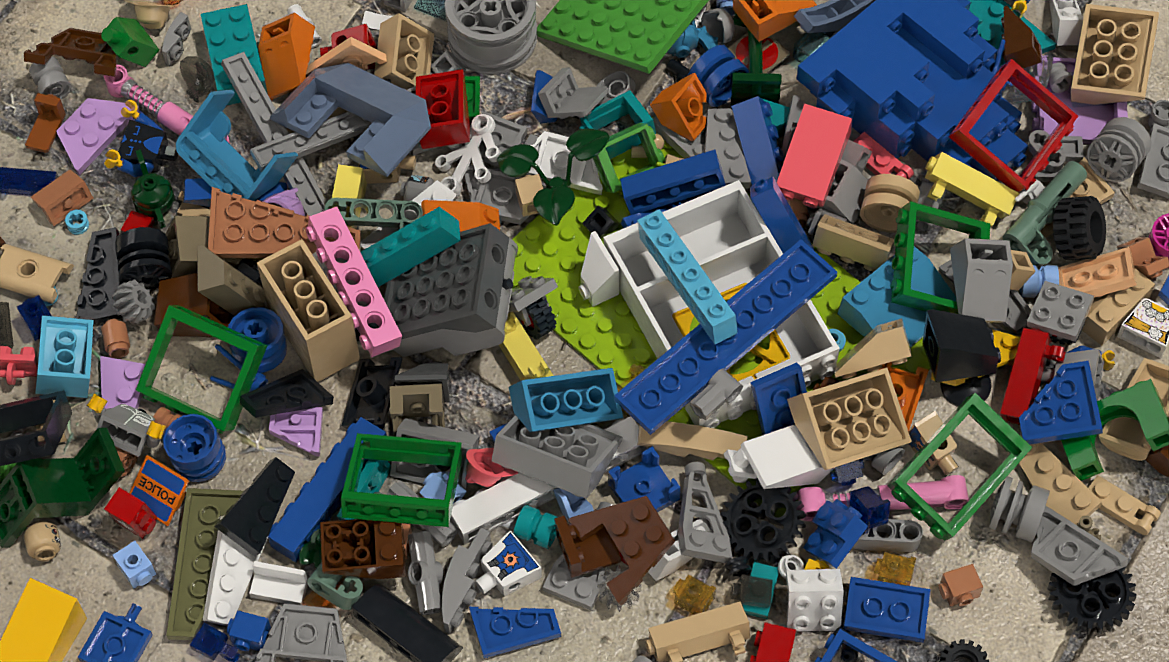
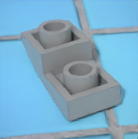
M182 12L174 19L164 38L162 53L165 64L168 66L181 57L184 51L182 39H186L192 30L189 17Z

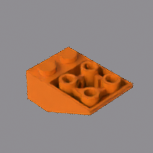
M733 0L734 12L758 42L797 22L794 15L799 9L817 6L813 0Z
M295 12L263 26L261 30L258 48L270 100L294 91L306 79L315 26Z

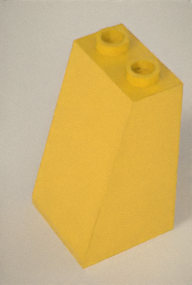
M30 578L0 640V662H62L87 620L78 599Z

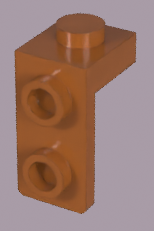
M37 93L34 102L39 115L25 145L28 149L48 153L57 135L56 131L61 126L66 113L60 98L52 94Z

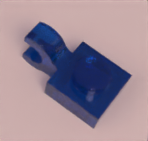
M205 623L190 644L192 650L213 661L218 654L229 662H237L241 656L237 653L238 649L226 643L229 639L227 634Z

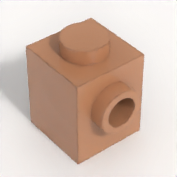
M973 564L943 573L939 584L940 594L943 599H947L950 607L957 604L959 606L970 604L975 598L980 597L983 590V585Z

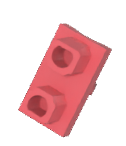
M0 346V377L6 378L8 385H15L17 378H25V376L37 377L38 364L33 347H23L20 354H13L12 349L8 346Z

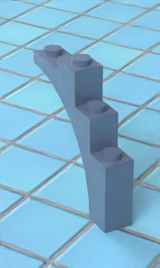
M829 0L814 7L799 9L794 17L805 32H824L827 36L833 37L876 0Z

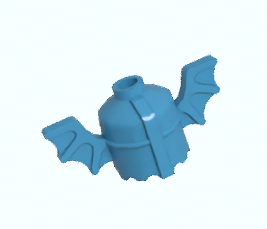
M693 19L668 50V53L679 58L687 57L697 47L698 42H700L705 51H708L718 46V37L711 36L705 26L696 28V23Z

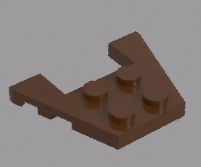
M68 28L51 37L50 43H40L36 45L35 51L31 52L28 49L24 52V62L45 65L53 55H58L66 60L81 59L89 64H94L95 74L116 76V54L109 44L103 41L102 33Z
M647 496L568 519L581 541H584L605 527L619 549L629 569L606 584L620 605L627 601V596L631 591L641 584L645 574L651 567H655L675 542L672 534Z

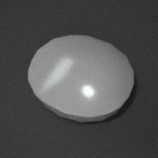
M616 71L607 75L596 87L607 86L609 92L605 95L603 101L597 105L600 106L629 90L633 93L636 86L635 81L624 71Z

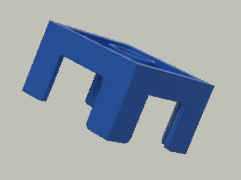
M653 446L642 452L641 462L620 473V466L609 470L608 485L620 503L647 496L657 512L680 500L681 487L675 478H672L670 482L659 466L660 457Z

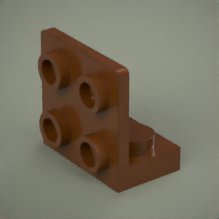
M565 516L554 518L555 534L571 578L621 562L618 548L605 527L584 541H581L572 523L567 524Z

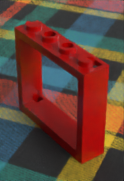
M1011 59L1001 66L948 137L1007 187L1017 192L1023 189L1027 191L1035 183L1036 179L1034 176L1037 172H1042L1049 164L1047 159L1050 154L1054 155L1061 148L1062 143L1060 141L1064 136L1067 137L1074 130L1073 123L1078 118V115ZM1007 81L1011 82L1058 123L1020 176L969 133Z

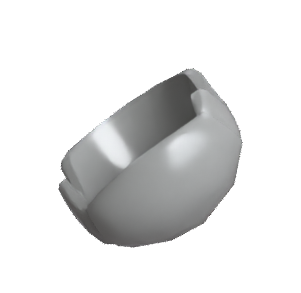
M722 8L703 12L701 18L702 27L705 26L711 36L718 37L717 43L725 44L731 41L735 31V23L731 14Z

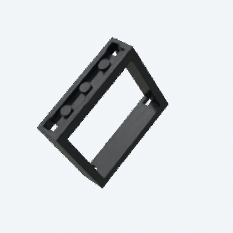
M64 390L0 405V433L44 424L42 430L0 439V466L55 454L72 415V410ZM43 435L45 440L38 442L36 437Z

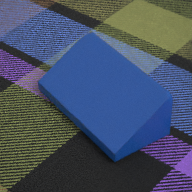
M536 70L531 112L540 124L555 122L557 117L548 118L538 95V92L553 77L541 70Z

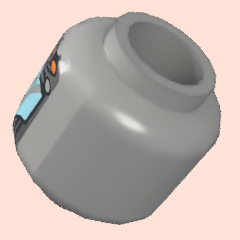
M411 175L407 182L402 183L400 195L404 196L405 201H412L432 185L434 180L429 177Z

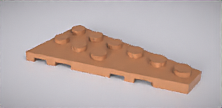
M212 187L208 249L220 258H266L303 239L312 254L316 252L317 247L314 241L310 242L306 234L310 215L302 216L294 213L293 210L259 200L251 201L242 198V195L235 193L231 195ZM348 227L360 251L361 232L360 230ZM326 237V238H325V239H326L327 241H329V242H334V241H336V240H335L334 238H332V237Z

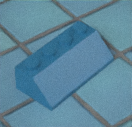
M613 368L521 380L509 387L513 411L529 432L624 418L621 406L614 401V395L618 393Z

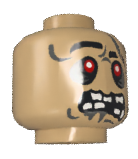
M36 521L26 529L24 533L26 550L32 558L38 561H48L53 559L60 551L61 540L59 531L53 523Z

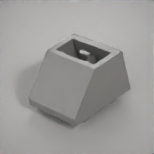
M841 159L824 206L808 208L815 211L822 208L848 219V223L855 224L860 215L868 180L855 165Z

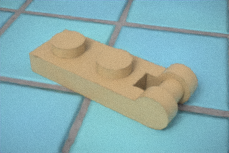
M1099 475L1095 477L1089 486V489L1102 501V505L1099 507L1100 510L1142 535H1148L1152 529V522L1157 521L1161 515V512L1156 507L1146 505ZM1136 513H1139L1143 516V518L1138 519L1134 516L1136 515Z

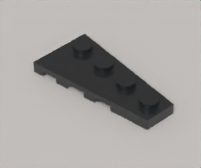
M116 227L92 232L86 259L88 262L86 273H83L82 293L78 296L77 301L78 312L77 316H74L76 319L94 320L93 324H98L110 319L123 318L122 315H117V308L112 306L115 303L112 295L115 294V289L121 285L118 277V260L115 251V240L119 236V231Z

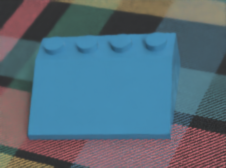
M914 246L911 289L957 302L955 294L930 259ZM893 255L842 297L838 315L864 337L877 325L902 318L911 348L923 338L927 312L891 303L892 288H890L894 273L892 261L895 257Z

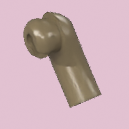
M1082 516L1077 526L1101 540L1100 530L1098 528L1090 529L1093 524L1092 518Z

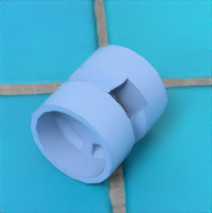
M1033 265L1036 272L1019 289L1021 297L1035 298L1040 292L1044 281L1059 285L1057 265L1041 266L1040 270L1037 269L1036 265Z

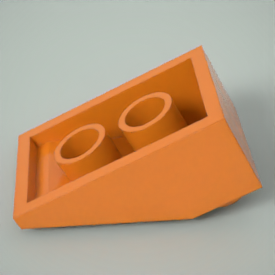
M423 200L421 202L423 216L441 207L459 220L460 232L489 223L500 230L499 209L483 203Z

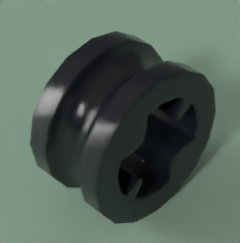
M736 557L725 564L726 570L730 571L728 573L730 579L742 578L752 571L751 567L746 565L748 563L747 557Z

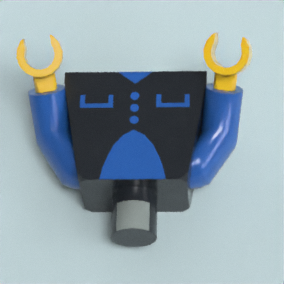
M127 100L125 105L131 111L123 107L121 115L126 118L132 116L133 120L128 122L119 151L111 149L105 154L108 157L104 162L105 167L111 169L117 166L118 170L133 177L142 176L143 173L136 154V150L141 149L148 174L158 172L161 169L163 160H177L178 153L176 147L168 146L164 130L143 112H137L138 106L135 101Z

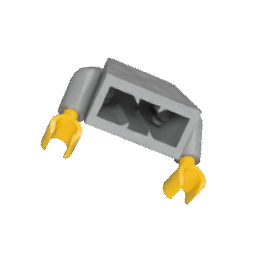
M95 393L93 394L87 406L92 409L94 418L98 423L97 429L107 428L116 447L139 457L145 444L150 448L158 446L165 431V425L155 423V418L148 415L145 410L135 409L126 404H119L114 408L105 409L108 401Z

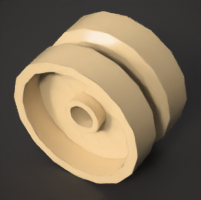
M879 174L872 176L867 181L860 216L872 228L884 232L897 233L895 218L898 217V210L910 201L918 203L920 190L911 180L899 175Z

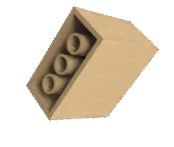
M303 239L257 262L269 310H272L280 317L286 337L312 378L319 382L360 360L352 315Z

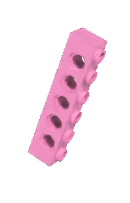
M338 207L310 216L308 226L306 227L307 237L310 242L314 241L317 247L318 259L321 263H325L328 269L327 276L330 283L336 285L339 297L352 315L354 328H357L361 335L359 339L363 349L368 350L371 357L399 347L402 334ZM326 237H332V238H334L336 241H334V242H329V241H327L325 238H326ZM342 258L347 262L339 263L336 261V259ZM347 280H354V281H356L358 284H356V285H350V284H348L346 281H347ZM364 301L368 306H359L357 302ZM376 323L379 328L373 329L368 324Z

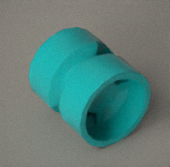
M524 505L516 521L513 534L525 541L533 539L534 544L549 549L556 538L554 518H557V516L547 512L541 515L539 509Z

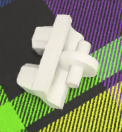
M742 448L738 451L728 449L724 453V457L729 462L728 472L735 482L744 483L748 478L757 479Z

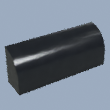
M380 583L368 589L352 606L356 619L412 662H452L463 649L455 640Z

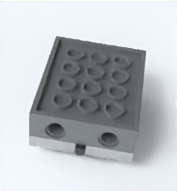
M491 223L461 231V241L388 281L384 301L402 334L400 346L392 350L406 357L443 347L454 356L503 343L505 339V323L508 318L513 287L514 263L518 252V246L511 238Z

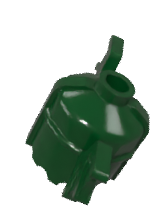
M141 149L136 150L143 176L136 180L130 192L136 212L153 217L154 221L158 219L160 228H165L166 225L162 215L176 201L171 183L159 174H148Z

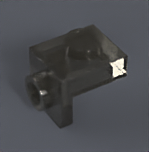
M741 575L737 583L732 584L730 598L734 599V603L741 601V604L769 608L771 605L773 580Z

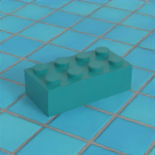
M247 4L201 13L217 91L233 90L235 92L226 106L242 102L221 63L223 59L242 52L247 56L267 93Z

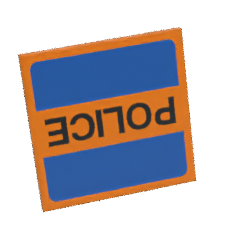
M146 455L129 493L145 502L158 517L157 520L169 526L175 511L180 508L185 498V490L190 480Z

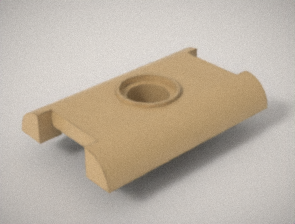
M9 244L2 245L0 248L3 253L0 257V288L53 304L58 295L56 289H54L56 282L62 273L69 275L74 265Z

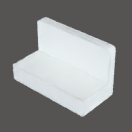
M257 561L253 562L254 578L249 592L251 598L284 604L303 605L308 586L306 571Z

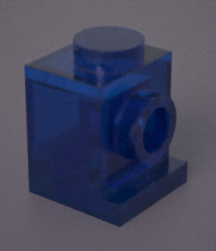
M869 486L851 491L849 506L863 515L861 520L868 525L866 530L888 523L890 501L888 499L882 500Z

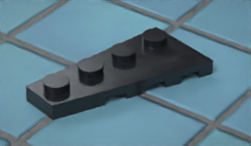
M277 457L271 459L254 478L253 483L243 491L238 501L227 510V514L214 527L253 556L260 554L295 471Z

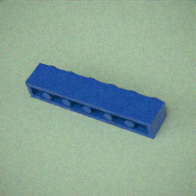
M362 417L348 427L345 438L341 443L338 442L334 445L330 453L331 456L325 463L322 462L318 466L311 482H306L303 485L297 500L291 502L286 507L284 516L279 523L276 522L272 525L268 535L270 546L295 563L299 560V552L302 546L310 542L314 531L321 528L320 522H328L341 505V496L357 433L387 436L384 430ZM364 459L363 466H362V471H363V469H364V466H365L366 462H367L369 459Z

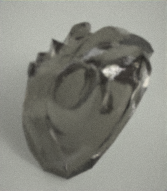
M187 56L180 61V72L188 88L186 93L194 102L199 103V97L209 95L210 92L214 91L213 83L215 78L213 70L206 61L196 56Z

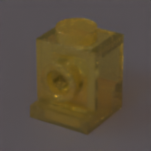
M884 552L883 559L877 558L874 574L879 575L877 581L910 586L916 557L911 556V558Z
M688 574L685 580L680 578L673 589V593H675L674 604L693 615L705 612L715 599L716 587L712 585L710 587ZM692 590L697 594H690L688 591Z

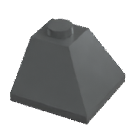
M434 361L429 364H421L395 375L396 386L442 384L444 402H450V372L448 363Z

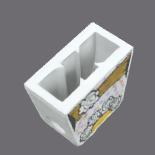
M1157 296L1155 301L1143 298L1122 323L1117 337L1161 358L1169 341V306L1159 296Z

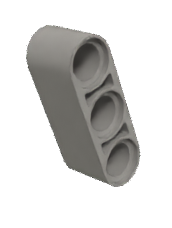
M861 517V520L868 527L852 549L914 552L920 546L923 528L919 523L912 520ZM885 532L889 537L882 538L877 533ZM904 534H912L915 536V539H907Z

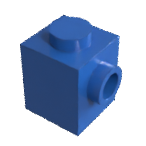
M237 610L235 618H231L228 623L227 634H229L231 643L235 648L242 651H249V649L260 651L269 636L268 633L271 630L268 618Z

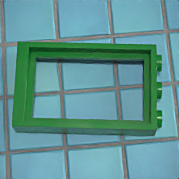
M974 393L961 403L887 486L892 490L891 494L894 498L907 504L911 508L910 512L918 520L924 521L930 527V532L935 537L946 541L956 535L1033 447L983 399ZM970 415L1009 455L951 521L947 523L907 482L965 417Z

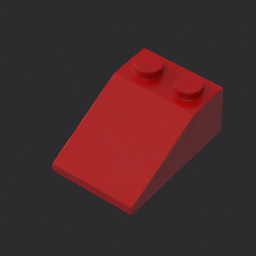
M464 70L416 76V95L426 100L431 129L419 141L422 149L470 142V121Z

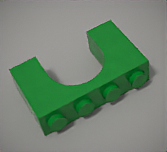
M1151 379L1137 382L1130 388L1114 392L1109 397L1097 401L1102 426L1115 418H1132L1140 423L1145 438L1153 451L1169 445V418ZM1096 435L1061 440L1071 469L1080 481L1104 472L1095 449Z

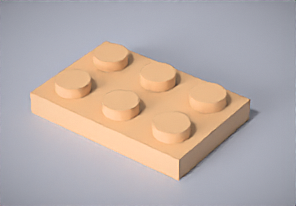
M1129 247L1099 255L1096 259H1085L1058 267L1059 285L1094 295V298L1137 286L1132 253Z

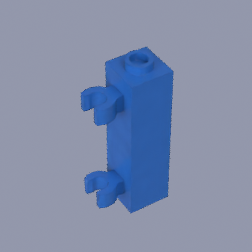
M774 177L767 180L760 179L750 187L751 200L782 253L784 254L800 239L814 250L813 245Z

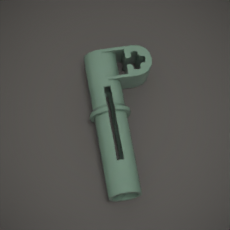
M1075 161L1067 162L1037 198L1031 199L1028 202L1027 209L1003 235V240L1010 241L1011 250L1027 252L1032 265H1044L1052 259V247L1040 231L1046 224L1053 222L1055 208L1059 200L1070 198L1087 178V172L1081 164Z
M322 562L307 580V584L315 593L343 610H351L352 606L361 598L363 584L358 577L322 573ZM339 582L342 583L337 590L334 589Z

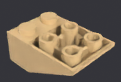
M902 318L877 325L837 363L835 377L842 376V379H848L856 376L857 371L867 369V372L881 369L882 364L892 362V365L906 362L907 357L911 356V348Z

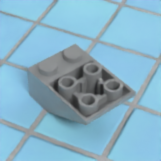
M965 238L950 248L958 314L984 318L986 322L1005 323L1013 268L1010 241Z

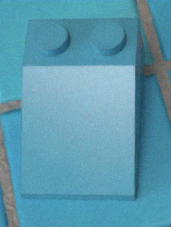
M42 316L35 394L45 395L64 390L68 397H88L94 320Z

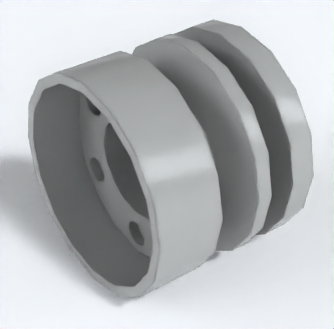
M1118 117L1110 120L1088 147L1087 159L1089 166L1095 174L1107 181L1122 182L1130 178L1150 151L1151 140L1149 133L1143 125L1134 119Z
M1007 476L996 493L990 511L989 528L996 530L999 519L1005 521L1002 533L1006 534L1011 524L1017 525L1016 537L1033 543L1050 490L1033 485L1028 495L1022 494L1023 481L1019 480L1016 491L1010 490L1013 478Z

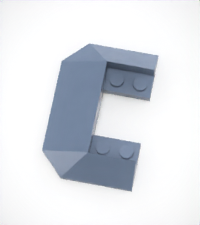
M350 63L314 69L270 116L272 121L307 138H310L338 107L372 122L346 151L347 157L386 177L391 174L431 129L426 100Z

